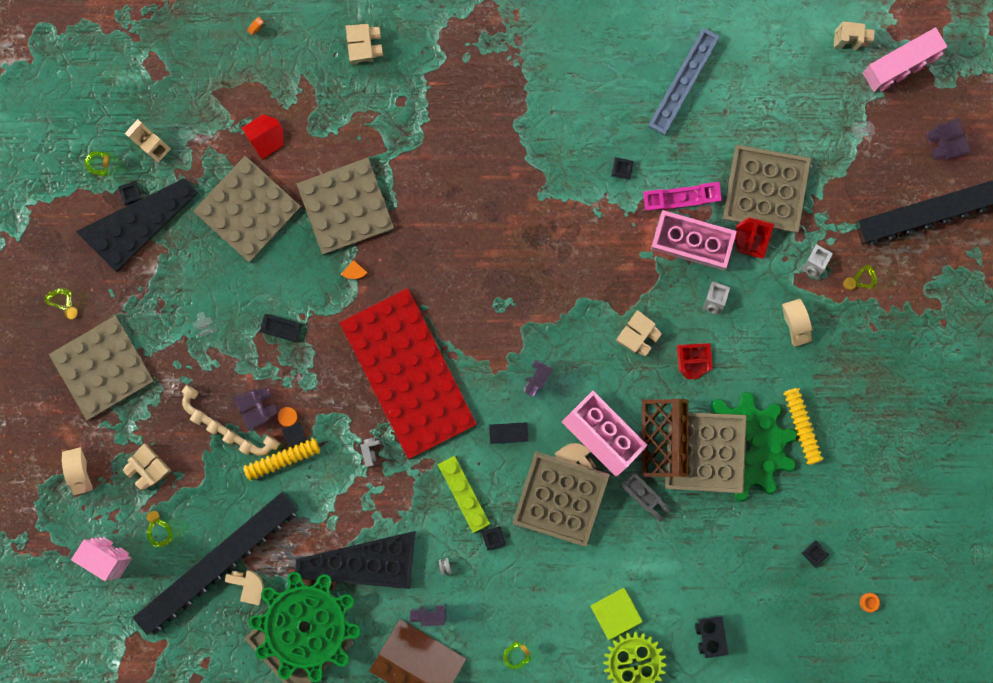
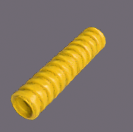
M797 387L785 391L783 394L787 397L785 400L789 403L787 406L791 409L789 412H792L791 418H794L793 424H796L795 430H798L797 436H800L799 441L802 442L801 447L804 448L802 451L806 454L804 456L805 459L807 458L808 460L806 463L811 465L822 461L823 457L820 456L821 451L818 450L820 447L816 444L818 441L814 438L816 435L812 432L814 429L810 426L812 423H809L810 417H807L808 411H805L806 405H803L804 399H801L802 394L799 393L800 388Z
M312 438L311 441L307 440L304 444L302 442L299 446L294 445V448L289 447V450L284 449L282 453L279 451L277 455L267 456V459L262 458L261 461L257 460L254 464L250 463L249 466L244 465L245 475L249 481H253V478L263 477L265 473L268 475L270 471L275 472V469L280 470L281 467L285 468L288 464L290 466L293 462L297 463L298 460L303 461V458L308 459L310 455L313 457L315 453L320 454V448L316 439Z

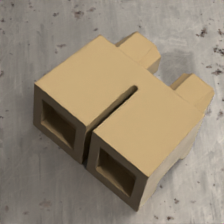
M843 21L835 29L834 49H842L845 44H851L853 50H857L860 46L868 47L870 42L874 41L875 30L865 29V24Z
M368 24L346 26L351 65L366 61L373 62V58L383 56L382 45L371 46V40L381 39L379 27H369Z
M637 310L615 341L633 353L637 352L640 355L646 356L651 347L643 342L645 338L649 337L656 342L662 333L654 327V322Z
M143 444L127 460L129 463L123 469L129 478L136 472L142 476L135 482L141 491L149 486H155L171 472L167 465L158 458L157 454L147 444Z

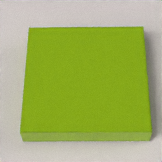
M624 587L590 605L608 640L642 623Z

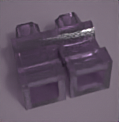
M959 118L937 125L933 130L926 133L928 143L937 141L939 145L938 148L931 150L934 160L943 159L946 161L970 153L966 137L962 136L964 131Z
M537 360L532 365L536 372L533 378L528 377L525 379L527 385L523 390L524 393L531 397H534L538 388L542 390L552 371L551 367Z
M267 387L259 390L252 389L234 397L248 431H252L270 422V418L279 413L275 404L265 407L263 404L264 400L271 397Z
M446 604L436 605V610H429L426 605H421L420 609H411L410 622H421V626L445 625L447 623Z

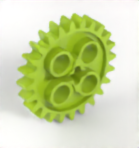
M627 632L625 639L619 635V642L612 640L615 646H608L607 648L611 652L604 653V656L609 658L603 661V664L608 665L604 672H610L606 677L607 680L614 679L612 683H655L656 680L662 681L659 674H665L661 667L666 666V663L661 662V660L666 658V656L659 655L663 649L655 648L658 642L651 643V636L645 639L644 633L638 637L637 632H634L633 637H630ZM639 647H646L647 653L644 657L637 656V649ZM621 651L628 653L626 661L621 662L618 660V654ZM651 658V662L637 664L635 669L633 666L618 669L619 665L631 664L632 659L639 662ZM644 666L651 667L650 675H642L641 670ZM626 670H630L633 673L632 678L628 681L622 678V674Z

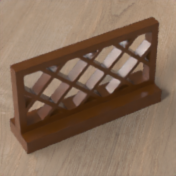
M688 399L642 400V440L647 444V447L642 451V477H688ZM668 403H672V412L668 416L663 409ZM648 404H653L657 408L652 416L648 412ZM659 413L666 418L661 425L655 420ZM668 422L672 425V431L669 435L663 429ZM651 423L657 427L652 435L648 432V426ZM659 432L665 437L661 444L654 439ZM668 441L672 445V451L669 454L663 449ZM651 442L657 447L652 454L648 451V445ZM661 451L666 458L659 464L654 457ZM652 461L657 468L652 473H648V464ZM668 461L672 464V473H667L663 468Z

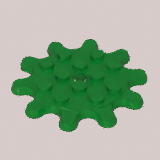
M751 392L742 393L740 403L735 408L728 407L722 399H715L711 406L715 414L747 415L746 441L749 443L750 449L745 452L743 493H734V498L740 502L748 498L749 489L754 485L760 486L768 495L774 494L777 490V485L773 479L774 473L778 470L792 472L796 468V462L786 456L784 448L788 443L796 441L798 437L797 431L793 428L782 429L778 426L777 419L782 413V408L778 403L770 404L765 410L757 409L754 404V395Z
M291 572L287 576L288 587L286 591L278 593L271 587L262 590L261 598L267 603L268 610L264 615H254L249 619V626L254 630L262 631L265 635L264 642L256 648L255 654L257 658L262 660L270 656L277 657L280 661L278 676L281 679H289L295 669L303 668L306 670L310 681L319 682L323 676L322 665L325 662L332 661L339 667H343L348 663L349 658L342 650V642L348 638L355 639L361 633L358 625L350 624L344 618L345 612L353 606L354 599L349 594L339 598L331 596L329 588L332 581L328 575L323 574L319 576L314 585L307 586L303 583L302 577L298 572ZM307 621L310 623V630L308 632L300 630L301 622Z

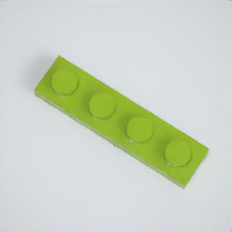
M453 456L437 464L472 532L474 533L488 526L490 523L456 457Z

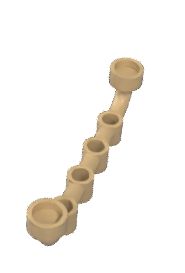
M185 385L182 393H184L182 405L184 410L192 415L190 420L198 425L201 422L208 425L207 431L214 435L217 432L224 435L222 440L230 445L234 442L240 445L239 450L242 453L249 455L251 452L258 456H264L272 449L276 450L280 445L279 441L267 435L263 441L266 445L263 448L256 447L250 441L243 439L237 433L222 426V424L206 416L200 410L193 408L190 405V399H196L199 394L197 390L188 385Z

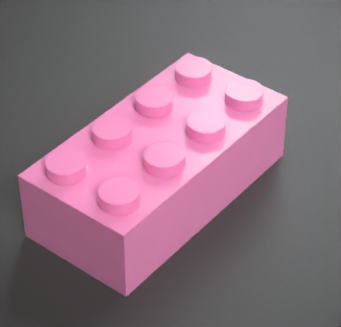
M935 27L871 63L864 70L863 75L873 92L877 90L882 92L889 88L895 80L898 83L905 79L911 71L914 74L928 64L927 62L932 64L940 59L939 57L944 55L943 51L947 48V45Z
M662 210L650 250L724 271L727 268L737 231Z
M594 391L562 421L616 477L647 447V444Z
M105 537L84 539L71 560L100 579L108 581L120 578L132 558L128 556L129 552L121 547L115 548L112 546V541Z

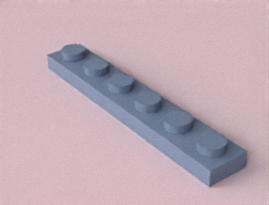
M705 28L701 30L648 125L649 128L662 135L666 134L720 36Z

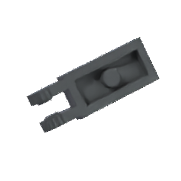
M635 472L620 485L659 522L663 520L662 516L653 509L657 503L668 514L671 512V509L661 500L662 498Z

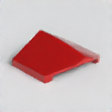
M262 114L242 127V130L262 160L284 146L283 128L275 118Z
M748 217L737 224L735 231H737L735 242L738 252L764 259L774 223Z
M711 343L677 345L679 372L687 380L698 379L713 369Z

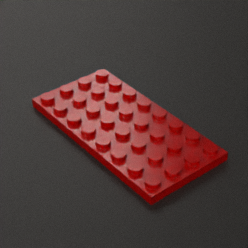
M408 288L339 322L408 459L477 425Z

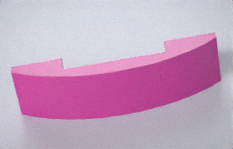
M719 182L668 190L643 191L646 211L684 208L722 201Z

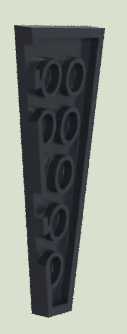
M183 178L76 232L115 272H118L199 192Z
M416 531L296 559L295 572H298L302 579L317 580L319 576L325 574L330 576L332 582L410 589Z

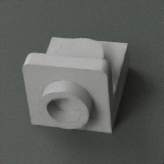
M816 244L802 267V271L818 279L825 270L833 253Z
M712 281L703 310L711 314L721 315L730 287Z
M375 438L366 439L364 444L360 445L366 468L374 466L373 462L376 461L374 450L369 448L380 445V440L375 441Z

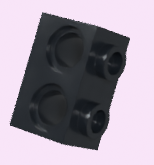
M715 615L697 618L698 623H695V630L701 639V642L698 643L699 653L703 654L704 658L729 655L723 617ZM707 622H713L714 629L712 632L705 631L704 626ZM711 641L717 643V649L713 652H710L707 648Z

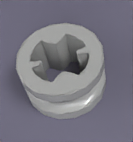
M446 558L444 561L439 559L441 575L444 576L446 573L451 575L449 559Z

